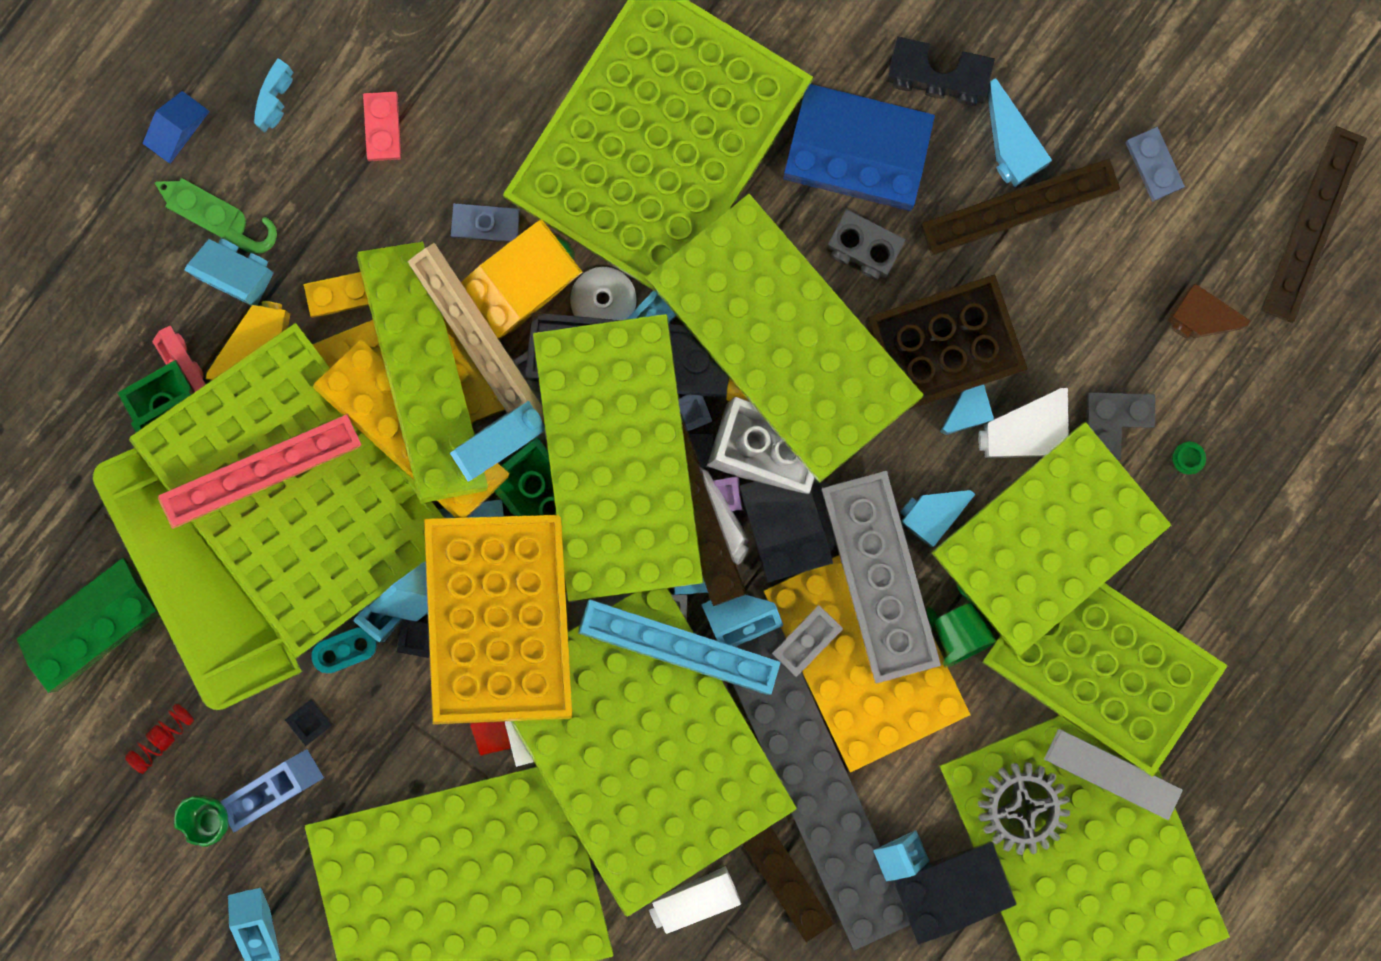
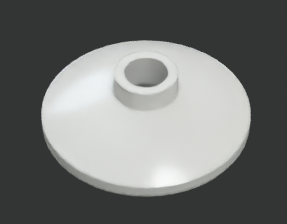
M596 267L583 273L575 282L570 297L574 316L626 320L635 311L637 302L635 288L630 279L621 271L610 267ZM604 292L609 295L608 303L600 304L597 302V296L600 293Z

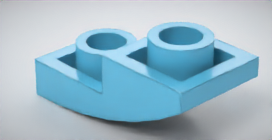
M279 58L265 78L257 100L254 123L264 133L269 127L273 129L283 117L282 109L284 105L276 98V95L278 93L283 94L293 80L291 75L294 72Z

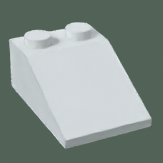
M735 397L726 404L707 466L737 477L809 494L814 476L752 403Z

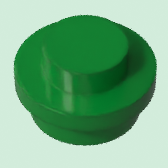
M1190 441L1184 442L1175 448L1172 462L1180 473L1185 475L1196 474L1205 466L1206 453L1199 444Z

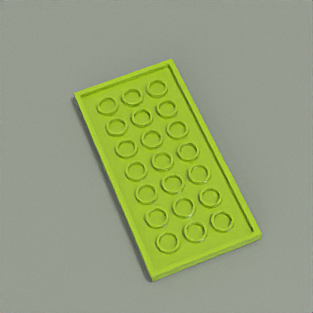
M750 194L746 195L646 277V281L819 483L924 396Z
M667 314L533 333L556 514L561 517L564 575L568 602L704 583Z

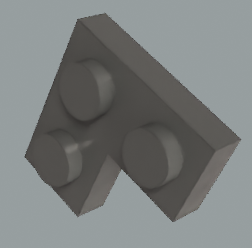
M1087 393L1086 423L1118 461L1121 460L1122 428H1155V394Z

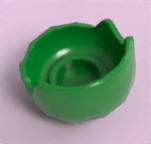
M206 795L192 796L182 800L176 808L174 827L185 835L187 843L208 847L220 842L229 828L228 813L224 805L214 797Z

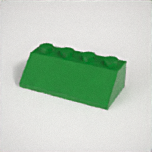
M122 558L17 638V642L28 667L48 693L58 692L157 617L159 613L143 581L127 560Z

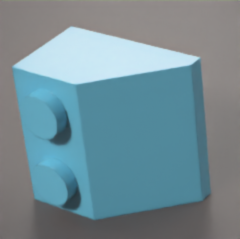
M222 238L219 243L208 239L187 264L185 271L198 280L251 306H257L274 274L270 269L266 268L268 261L252 253L246 258L236 253L239 248L238 246Z
M426 561L389 587L369 606V609L373 613L416 622L428 614Z

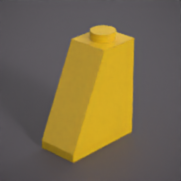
M262 301V306L252 305L208 370L206 379L212 381L286 330L289 325L290 313L282 310V304Z

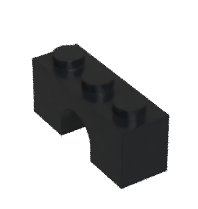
M897 36L886 82L893 83V88L902 91H912V88L925 90V95L943 99L945 95L958 98L957 102L969 106H976L977 102H984L995 58L962 51L957 68L954 71L945 74L938 73L928 63L929 43Z

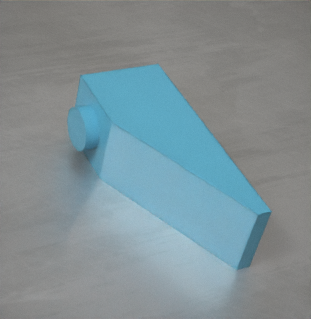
M995 78L989 83L987 96L996 161L999 164L996 168L1006 183L1011 181L1013 186L1017 187L1048 166L1052 159Z
M527 401L494 421L451 451L450 454L469 482L544 432L545 425L539 413L533 408L530 401Z

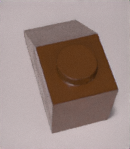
M1193 284L1187 289L1167 321L1173 324L1172 329L1187 339L1190 336L1200 338L1241 330L1250 323L1249 319L1197 284Z

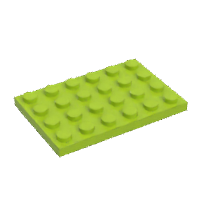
M1084 422L931 553L1012 650L1020 656L1167 530L1171 524L1089 425Z
M1106 583L1100 586L1022 655L1018 656L1000 636L982 662L1151 777L1155 775L1228 666Z

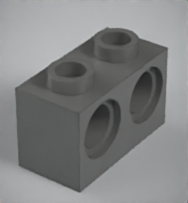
M846 209L826 249L832 252L830 257L845 265H848L850 261L861 267L860 272L878 280L879 276L884 279L887 277L906 239ZM845 232H852L858 237V245L853 248L845 247L841 243L840 236ZM874 247L884 248L888 254L887 261L883 263L873 261L870 256V250Z

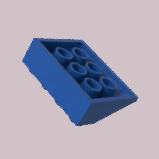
M810 84L804 93L783 180L911 211L915 204L935 115Z

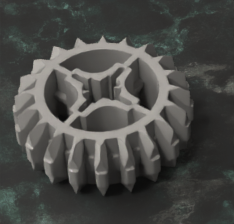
M1026 762L1024 764L1023 773H1020L1018 764H1011L1012 775H1009L1004 768H1000L998 770L1002 777L1000 782L992 776L988 778V781L995 786L993 791L984 787L981 790V793L990 797L989 801H978L979 807L988 808V812L979 815V820L991 821V823L983 828L984 832L988 834L996 830L997 832L993 836L992 842L998 844L1005 838L1003 849L1006 851H1010L1013 844L1016 843V853L1020 855L1024 853L1025 844H1028V849L1032 854L1037 853L1036 842H1039L1044 849H1048L1050 847L1046 840L1048 835L1056 841L1060 839V836L1053 831L1057 826L1064 830L1067 828V824L1059 821V816H1070V811L1060 809V805L1066 804L1070 800L1067 796H1057L1058 793L1065 789L1064 785L1059 783L1052 787L1051 785L1055 781L1056 775L1050 773L1043 779L1045 768L1042 766H1038L1034 774H1032L1031 763ZM1023 781L1038 783L1046 791L1049 798L1031 799ZM1013 784L1012 801L997 809L1000 796L1006 788ZM1022 798L1025 799L1027 804L1035 805L1027 810L1026 819L1023 818V814L1014 812L1016 808L1021 807ZM1050 808V814L1045 825L1037 832H1034L1036 816ZM1017 818L1025 836L1013 835L1007 832L999 819Z

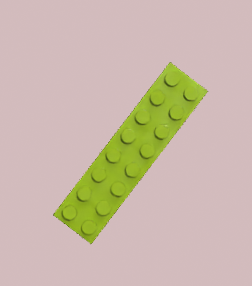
M423 241L360 251L357 255L420 503L483 492L488 488L484 472L468 482L450 454L451 451L473 437L474 431L443 315L407 262L425 249Z

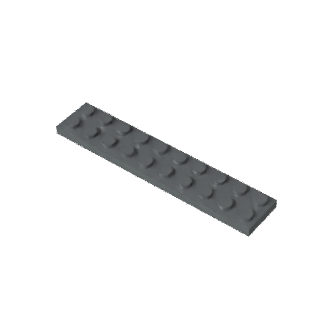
M780 627L740 644L736 648L779 661L772 652L786 638ZM780 663L771 695L733 684L767 759L797 808L792 812L793 818L853 950L855 951L909 926L910 922L894 880H885L873 850L880 847L879 842L802 673L795 677Z

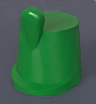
M972 603L958 607L940 618L937 617L932 608L928 607L925 609L929 624L937 632L947 656L943 661L944 668L956 665L997 642Z

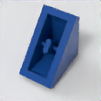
M181 91L156 110L142 144L171 164L210 111Z

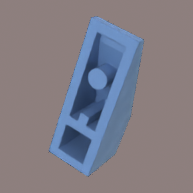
M306 749L220 802L227 810L229 826L233 832H236L324 777Z

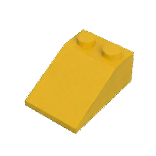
M541 219L478 266L461 281V284L496 337L500 338L519 328L532 316V313H536L578 277L582 270Z

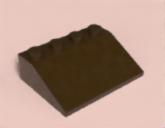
M995 274L869 316L865 321L870 334L924 395L910 409L1028 370Z

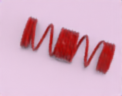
M179 704L172 706L177 715L171 710H168V712L178 723L181 732H177L161 721H158L162 728L154 725L146 734L147 739L160 749V754L149 750L140 742H137L148 756L150 764H146L132 750L125 755V760L137 772L144 774L148 770V766H152V759L148 752L161 756L163 751H166L175 742V738L168 730L176 734H183V728L178 719L186 725H191L194 722L193 717Z

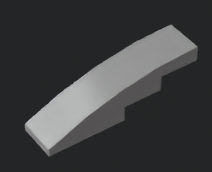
M1058 729L1044 760L1169 820L1183 791L1156 776H1149L1140 768Z

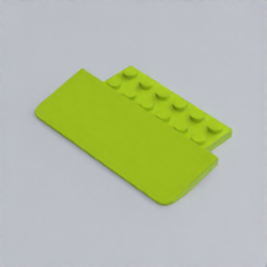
M133 448L100 463L94 470L93 483L203 703L210 709L223 710L300 674L302 671L293 654L193 523L190 521L174 529L171 528L158 500L159 495L168 491L138 451Z

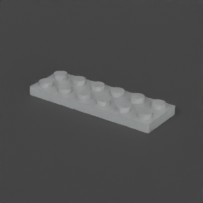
M887 471L822 488L821 491L874 682L877 684L941 666Z

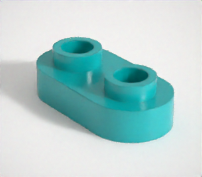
M354 628L319 642L312 651V663L322 673H334L371 658L377 650L378 641L362 628ZM358 638H364L367 642V647L363 651L358 650L355 646ZM328 650H332L336 655L332 663H328L324 658V654Z

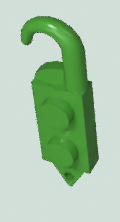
M183 178L180 181L155 182L167 203L165 206L167 209L218 237L231 242L244 251L260 254L268 251L275 244L277 238L276 227L267 217H263L262 222L267 226L268 236L264 241L256 242L243 235L246 226L245 215L234 206ZM164 185L167 186L166 190H162Z

